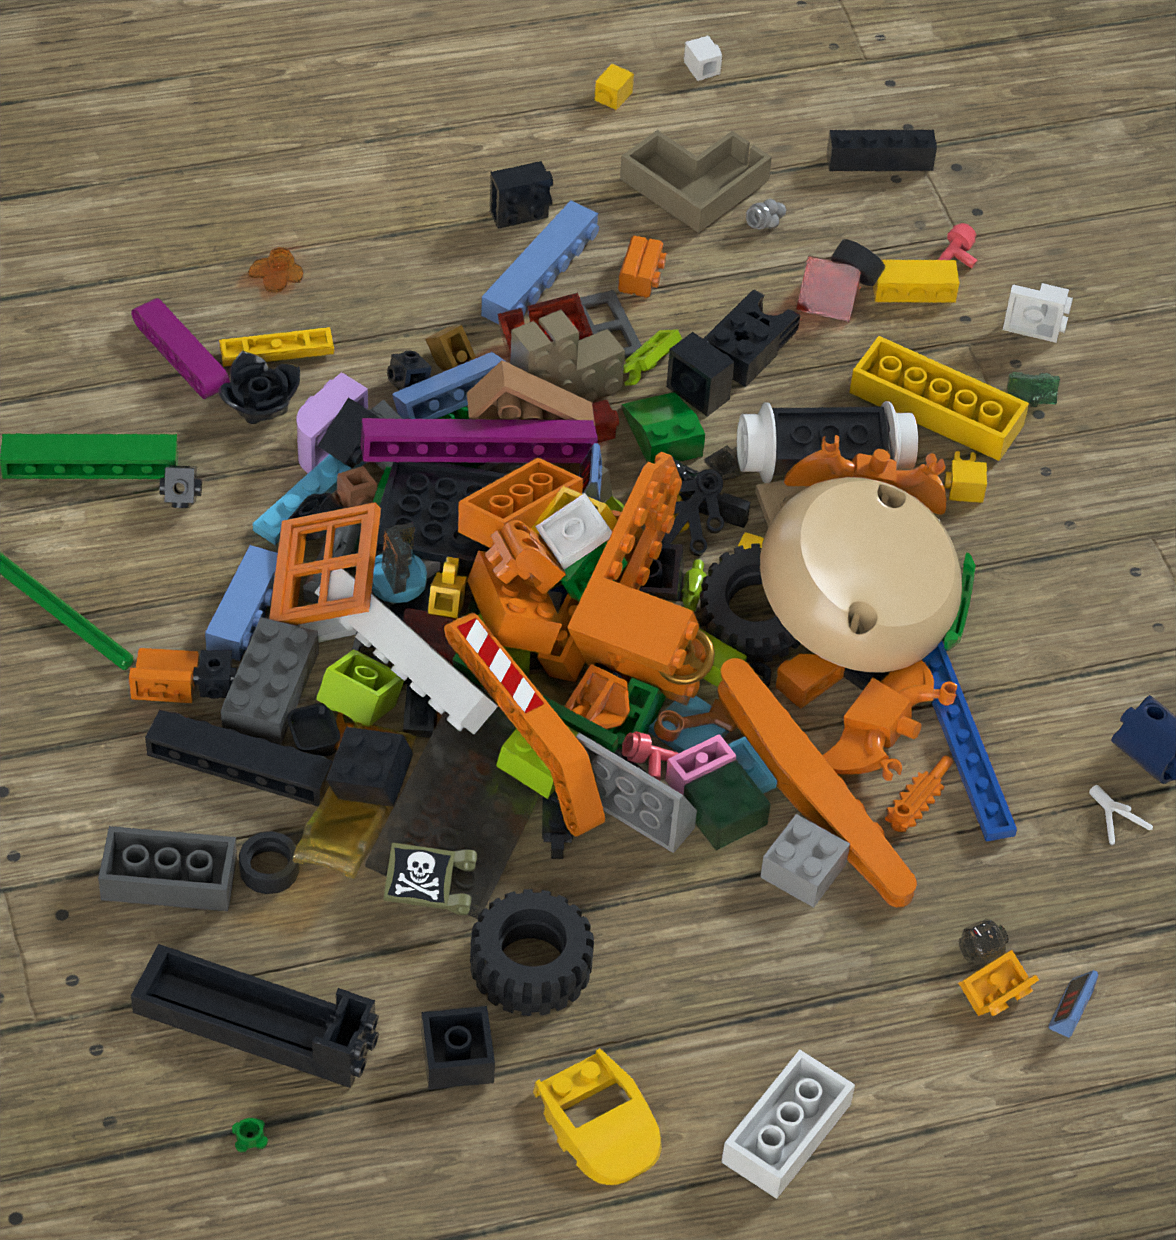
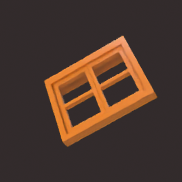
M376 502L282 521L270 620L299 625L369 612L381 508ZM361 523L358 553L332 558L336 528ZM327 530L324 559L303 564L307 534ZM356 566L353 597L327 602L330 571ZM322 573L318 603L298 607L301 577Z

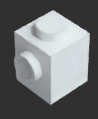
M709 36L685 42L684 63L696 80L699 81L721 73L722 54L719 46L714 44Z

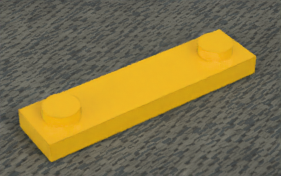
M330 327L219 340L223 367L232 366V363L241 351L258 355L266 362L334 354Z

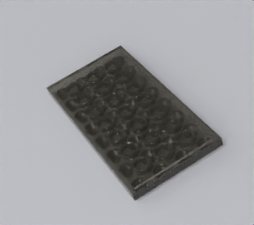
M473 683L497 705L485 688ZM499 706L475 734L465 727L459 731L446 720L450 715L444 711L365 863V867L387 877L392 843L448 851H475L477 859L474 871H464L453 866L449 895H470L471 904L467 915L477 920L478 915L486 908L541 796L496 766L503 744L516 729Z

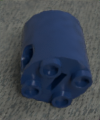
M1149 695L1136 709L1130 707L1123 713L1120 718L1123 724L1113 735L1111 742L1156 780L1166 784L1176 780V716Z

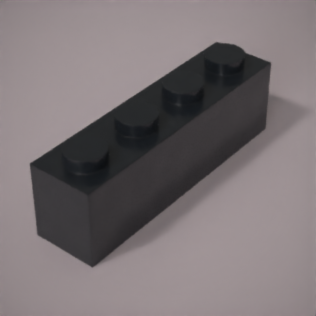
M829 130L826 152L829 171H933L937 144L934 130Z

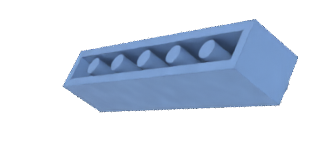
M570 200L482 296L481 316L507 329H510L516 321L519 322L523 318L525 311L531 305L537 303L541 293L553 285L555 278L560 272L566 271L570 261L582 253L584 246L589 240L595 239L599 231V226L597 225L598 213Z

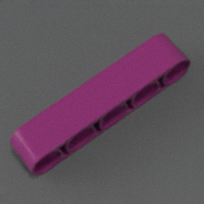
M154 298L131 310L132 318L137 328L201 398L207 399L217 394L222 384L230 383L225 369L159 298Z

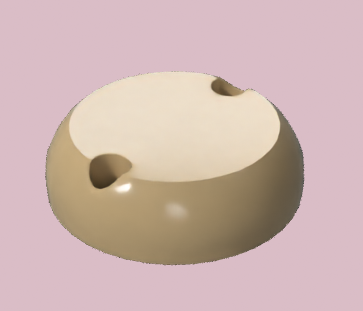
M858 477L837 478L813 484L791 498L777 513L762 543L760 554L761 578L767 599L774 613L796 640L816 655L836 665L863 672H888L911 666L922 660L938 646L957 616L961 603L962 578L958 555L951 538L939 519L928 507L917 498L890 484Z

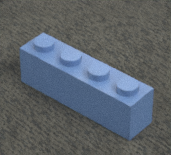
M490 352L393 393L392 396L398 415L403 419H437L467 406V392L503 359Z
M252 545L249 546L205 632L206 650H231L232 659L241 660L245 650L248 648L260 617L265 618V610L267 606H271L277 552Z

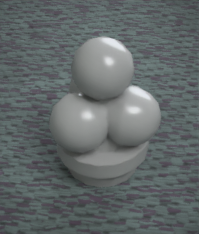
M767 199L763 203H755L746 212L747 223L750 227L759 230L765 228L774 229L779 224V218L784 217L786 214V207L783 203L776 202L773 199Z

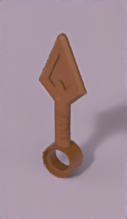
M715 699L710 711L706 713L681 717L680 714L672 710L661 712L654 724V732L662 740L674 741L680 736L682 730L687 728L715 724L732 732L738 727L721 700ZM669 721L673 723L676 730L666 729L662 722Z

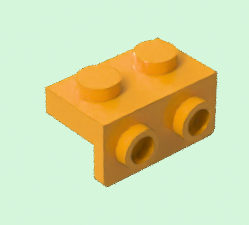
M1010 950L958 984L978 1016L990 1012L991 1016H995L1009 1007L1006 1003L1009 999L1015 997L1017 1001L1033 991L1031 985L1039 981L1037 975L1028 977L1013 950Z

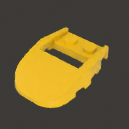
M600 1048L596 1050L594 1055L543 1081H540V1079L535 1081L533 1093L535 1097L541 1096L545 1105L544 1116L557 1136V1143L563 1152L568 1151L576 1159V1165L587 1177L600 1184L617 1185L646 1172L656 1164L662 1150L658 1124L633 1078ZM615 1083L623 1088L630 1098L629 1101L578 1128L574 1127L563 1111Z

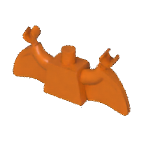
M835 435L834 444H828L825 441V436H823L822 450L812 453L799 461L784 477V484L786 486H811L826 480L845 477L877 480L895 486L912 495L933 513L942 515L946 512V492L942 481L938 477L939 474L944 472L945 463L943 459L937 462L935 454H928L926 456V465L921 464L913 470H896V462L890 459V454L886 450L876 449L873 455L859 453L850 461L843 458L840 454L838 435Z
M922 660L911 666L890 671L881 682L872 678L843 716L844 730L840 740L823 756L836 774H862L883 768V778L886 781H891L893 774L889 769H893L897 774L901 775L902 764L897 759H890L884 752L883 747H892L901 734L911 739H916L921 730V723L912 719L911 708L920 702L933 701L934 698H938L941 704L949 706L955 701L957 685L948 681L942 684L940 690L934 689L933 675Z

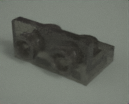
M413 523L395 525L385 529L381 568L394 594L405 592L406 580L410 577L408 566L412 564L415 535Z

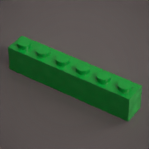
M2 434L0 452L2 478H165V467L168 465H178L177 434Z

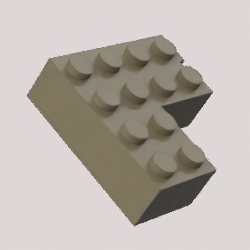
M657 130L621 156L620 179L699 233L769 181L772 157L755 145L750 148L749 156L750 142L734 131H731L701 154L695 156Z
M559 310L539 318V324L553 342L547 338L535 321L512 330L511 365L590 402L608 394H614L622 389L625 350L608 329L579 340V331L564 312Z

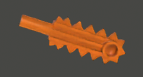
M943 756L930 773L927 771L923 774L918 772L917 777H912L913 785H906L907 792H900L901 800H893L894 807H887L888 815L885 817V821L891 823L892 829L897 832H906L909 827H916L915 819H922L923 817L921 811L929 810L927 804H935L933 796H941V791L944 790L941 778L953 764V760L949 756Z

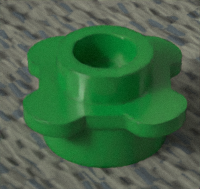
M245 1118L232 1126V1133L236 1135L237 1139L235 1142L237 1151L246 1152L250 1148L257 1147L258 1149H263L267 1146L268 1138L263 1133L265 1128L263 1120ZM247 1134H253V1136L247 1137Z

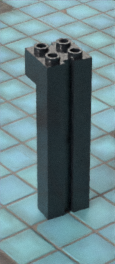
M161 944L157 945L131 994L132 1010L135 1014L351 1088L356 1077L360 1078L367 1062V1059L363 1058V1056H366L368 1050L373 1051L379 1038V1032L376 1031L379 1015L375 1014V1000L338 988L336 1004Z

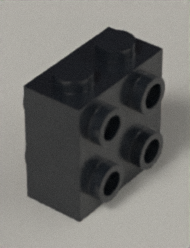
M542 161L490 172L489 211L498 229L549 218V206H552L550 187L553 186V177L550 171H546Z

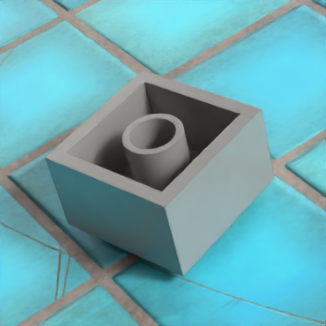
M796 814L763 856L760 878L814 908L846 866L850 843Z

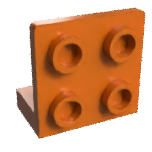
M139 648L136 668H130L129 673L131 700L192 703L195 688L193 684L194 667H198L199 653L197 651Z

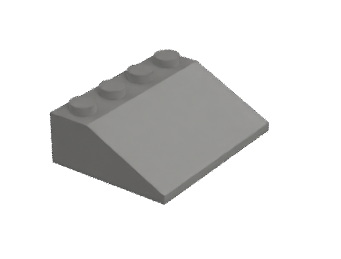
M579 733L576 738L589 756L603 810L674 853L695 829L697 810L681 793Z

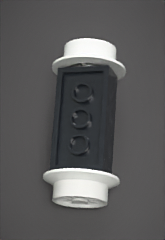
M889 401L883 402L881 407L772 408L770 403L765 402L762 404L758 414H742L739 418L737 428L739 467L742 472H759L763 482L770 483L773 475H786L799 461L812 453L822 450L823 436H825V441L828 444H834L835 435H838L840 454L847 460L852 461L855 455L859 453L873 455L876 449H883L890 454V459L896 462V470H912L916 464L918 453L916 420L912 413H896L892 403Z

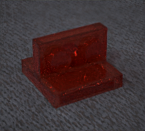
M809 255L796 310L850 322L855 299L858 298L861 287L859 286L861 272L849 264Z

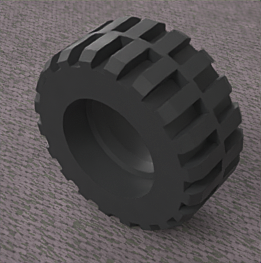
M760 543L751 544V548L744 549L743 545L735 547L734 553L731 555L728 552L722 554L719 557L720 564L712 563L709 567L708 576L703 578L701 584L702 592L700 593L703 625H706V632L746 655V662L752 663L755 662L756 658H763L764 662L773 661L772 656L777 654L782 658L789 654V647L797 649L801 645L783 626L777 616L766 621L751 622L738 617L730 609V600L739 590L750 585H763L760 572Z
M523 889V893L516 894L515 891L505 894V899L503 900L496 898L489 903V910L485 908L478 915V921L474 923L471 932L470 963L472 978L476 981V987L481 994L485 995L488 993L487 1000L495 1006L499 1003L502 1004L503 1010L510 1013L516 1010L521 1011L523 1016H531L532 1012H539L540 1016L550 1014V1010L553 1008L557 1011L567 1007L568 1000L574 1002L581 995V990L587 987L590 973H592L594 936L590 931L591 925L588 919L584 916L582 917V911L575 904L568 905V899L561 895H558L557 898L551 896L550 891L541 890V893H534L533 889ZM533 938L550 943L561 955L546 965L524 966L509 959L503 950L515 941Z

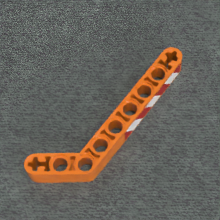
M470 613L446 624L444 632L451 647L551 771L563 818L571 834L578 837L602 825L605 822V814L590 759L582 744L477 614Z

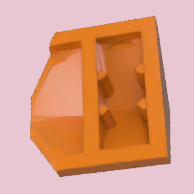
M591 664L564 707L607 730L621 726L630 712L627 681Z

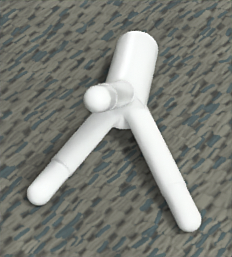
M1095 785L1090 789L1089 794L1105 809L1107 832L1111 845L1115 844L1112 812L1114 811L1147 830L1153 829L1151 824L1132 814L1130 806L1114 802L1099 785Z

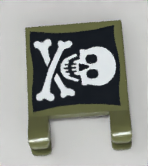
M392 843L383 901L447 909L458 915H467L470 910L471 896L468 894L449 895L452 869L455 866L464 871H474L477 853L473 850L448 851Z

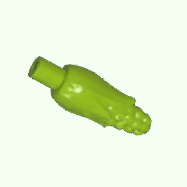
M699 559L694 560L692 569L685 573L681 593H683V607L694 612L702 592L701 584L703 578L707 576L703 572L704 562Z

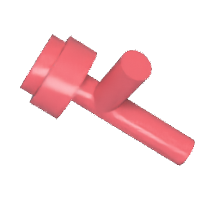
M960 223L955 225L947 234L950 244L937 260H951L954 256L972 269L978 260L966 251L975 243L976 233L968 224Z
M638 731L628 733L622 745L623 756H626L627 760L639 764L644 763L649 757L648 774L660 781L661 760L667 762L669 758L679 753L651 745V737L648 734Z

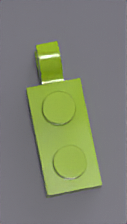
M678 329L659 330L625 360L626 364H624L623 373L629 372V379L624 382L625 386L636 385L640 380L641 371H648L654 368L662 356L669 354L670 348L682 340Z

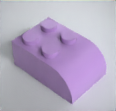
M342 372L333 380H329L317 394L310 396L297 413L298 461L302 469L307 473L329 455L319 448L318 444L348 397L368 410V389Z

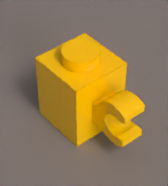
M956 451L950 472L945 471L944 488L949 489L950 501L983 503L987 487V463L975 462L976 455L974 452H971L969 460H962L960 458V451Z
M447 557L446 562H444L443 573L437 572L430 588L428 614L458 618L464 604L467 578L457 576L459 558Z

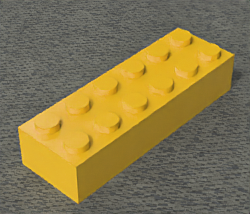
M881 336L876 338L853 369L849 393L879 407L882 406L883 402L889 401L892 403L896 413H912L916 424L997 461L1001 460L1023 428L1029 403Z

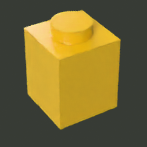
M611 64L595 82L594 100L617 110L633 93L634 73Z

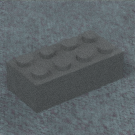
M260 617L221 708L222 728L234 729L241 734L255 738H264L278 745L282 744L289 727L287 715L291 710L297 708L319 654L318 631Z
M109 826L98 877L101 900L228 911L237 863L236 837Z

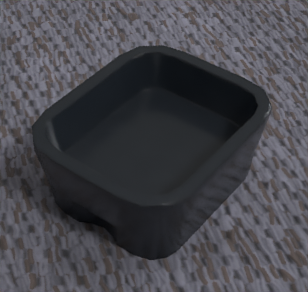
M331 493L311 494L303 500L289 519L344 509V507ZM327 530L308 533L306 541L321 538L327 533Z
M318 703L296 708L289 712L287 715L288 724L298 751L326 757L336 753L340 741V732L332 710L327 708L325 704Z

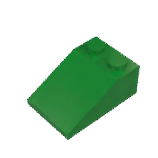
M675 392L621 404V409L647 463L655 464V457L660 452L672 455L674 460L679 462L703 456L705 432L696 413Z

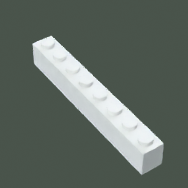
M344 569L333 570L330 573L327 602L353 597L355 578ZM319 586V587L317 588V590L315 591V593H316L318 596H319V592H320V586ZM372 593L369 612L343 616L337 620L350 632L353 629L357 630L358 633L355 637L368 648L373 645L376 648L373 654L385 664L391 661L394 664L391 670L405 681L409 677L413 681L409 686L422 697L426 694L430 696L431 699L428 703L440 714L446 711L450 715L446 720L459 731L465 727L475 734L498 707Z

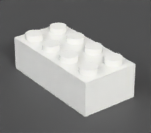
M799 1050L726 1140L722 1163L777 1199L849 1108L855 1084Z

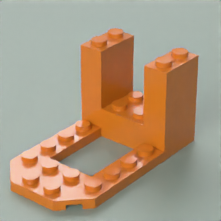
M660 452L655 457V464L648 462L643 466L567 628L588 667L591 664L599 663L620 674L627 683L630 682L631 678L637 679L658 688L666 698L687 706L690 697L694 698L700 687V681L688 685H679L666 680L659 671L671 676L673 674L686 676L697 671L690 665H683L688 654L685 648L689 640L692 641L695 648V657L704 663L706 657L705 648L695 638L699 629L694 611L639 591L640 586H644L649 578V567L652 560H656L660 555L662 549L661 541L665 533L668 534L673 527V515L677 496L682 485V480L672 455ZM645 524V530L620 583L613 581L617 580L621 574L623 566L621 562L625 554L630 553L634 546V535L638 526L641 527Z

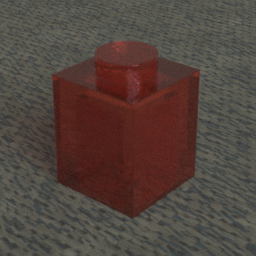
M607 400L592 403L595 430L598 437L597 443L615 439L616 427L619 426L617 411L611 409Z

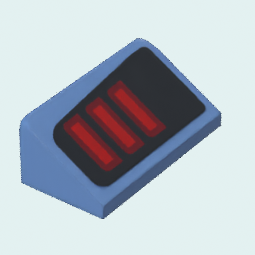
M594 443L580 465L579 477L583 478L582 494L585 493L588 497L600 501L602 458L600 445Z
M1093 970L1082 974L1069 982L1048 1025L1050 1030L1068 1038L1072 1036L1094 991L1098 979L1097 971Z

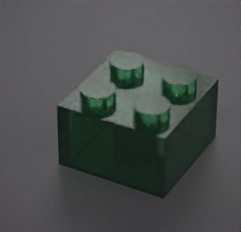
M737 760L684 785V797L697 810L695 824L715 850L768 825L771 803Z

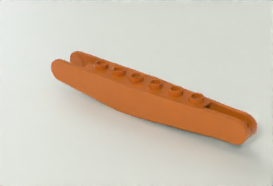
M739 658L725 661L720 671L722 681L718 686V697L743 736L746 737L777 779L776 786L808 821L850 843L847 860L879 892L889 905L905 907L911 903L917 886V880L885 838L882 827L877 822L871 820L861 801L855 799L844 780L836 774L826 758L817 750L806 733L796 724L789 712L779 703L750 665Z

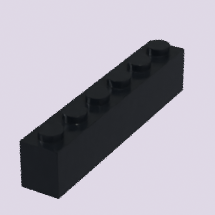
M159 709L145 736L147 756L317 807L321 806L330 787L326 779L333 761L324 756L298 751L294 747L278 745L264 738L251 737L241 734L234 729H224L214 726L207 721H197L184 717L177 712H167Z

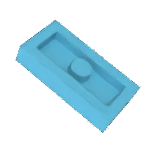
M746 737L728 744L736 754L734 778L749 799L776 788L777 779Z

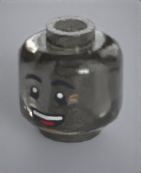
M985 919L964 928L962 937L959 938L958 942L963 957L968 962L972 961L974 964L981 966L1003 955L1009 938L1002 925L998 926L994 921Z

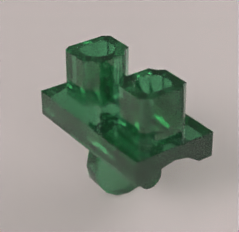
M1012 372L1008 377L1006 393L1030 403V407H1037L1038 404H1057L1060 378L1059 376H1051L1050 373L1027 375L1023 374V372Z

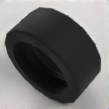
M843 239L831 256V261L840 271L866 286H874L885 269L883 261L877 255L861 244L848 239Z
M272 831L258 833L250 837L242 845L239 852L240 876L243 882L253 891L263 894H274L288 889L296 881L300 871L298 848L292 839L284 834ZM263 852L280 853L288 859V865L283 870L273 874H263L251 868L250 862L255 856Z

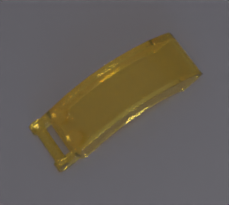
M358 721L353 726V728L402 734L413 752L417 737L415 735L375 724L368 727ZM329 786L319 807L304 828L303 838L295 849L293 862L299 864L308 862L343 872L345 877L355 879L360 866L375 845L392 807L337 799Z

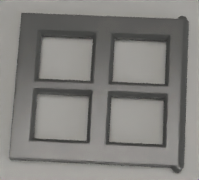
M614 290L542 306L543 316L562 310L564 313L578 310L586 326L577 329L579 331V339H584L606 329L610 332L621 330L629 346L623 348L625 350V358L631 356L642 346ZM608 304L615 320L594 325L586 308Z

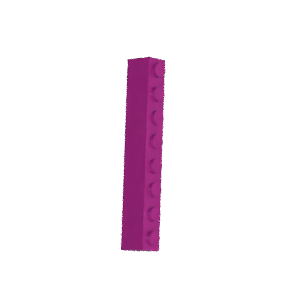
M362 418L361 428L363 462L529 463L536 458H541L549 463H582L593 444L598 441L593 420Z

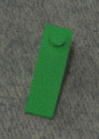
M631 678L628 684L630 712L621 726L608 729L618 736V747L621 750L623 741L628 733L638 731L648 734L649 726L656 720L666 698L658 688Z

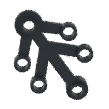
M705 469L699 472L694 480L682 481L679 493H695L687 501L676 502L674 515H678L674 519L671 531L668 534L665 533L661 543L671 544L688 522L691 535L690 553L694 556H701L705 553L707 542L703 538L698 510L704 499L709 515L706 521V529L710 533L716 534L724 526V520L720 516L717 495L723 488V479L718 472L712 469ZM706 480L711 481L713 488H705L703 482ZM710 521H719L720 527L713 528L710 525ZM700 542L703 545V549L701 551L695 550L693 543Z

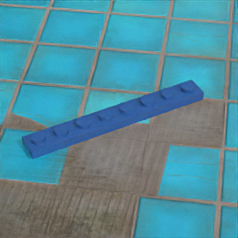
M941 641L922 661L933 675L934 689L940 690L944 682H953L957 685L956 698L949 706L941 704L938 698H934L931 701L985 841L1014 837L1017 832L1015 822L944 644Z

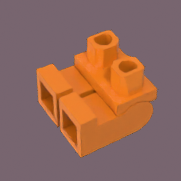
M519 520L509 521L503 526L501 532L496 530L491 535L495 544L485 553V556L495 566L493 569L495 575L508 585L517 575L524 580L530 576L536 589L545 595L566 575L544 539Z

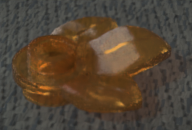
M278 247L270 252L268 258L257 259L253 262L248 270V276L263 279L265 289L270 293L282 291L288 281L300 283L303 278V269L295 263L294 256L287 248Z

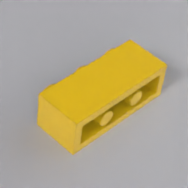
M882 260L885 269L873 286L875 302L956 303L959 289L956 260Z

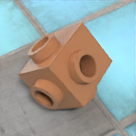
M364 466L338 473L337 491L334 492V498L344 508L373 503L377 483Z

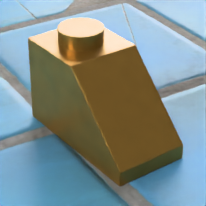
M462 325L447 327L425 339L436 364L444 372L477 358Z

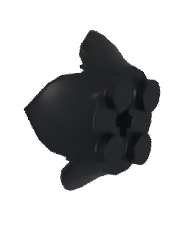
M241 351L232 363L230 370L231 381L219 387V396L241 416L245 417V421L249 424L271 420L279 415H284L288 411L290 400L300 384V366L280 364L275 369H271L263 358Z

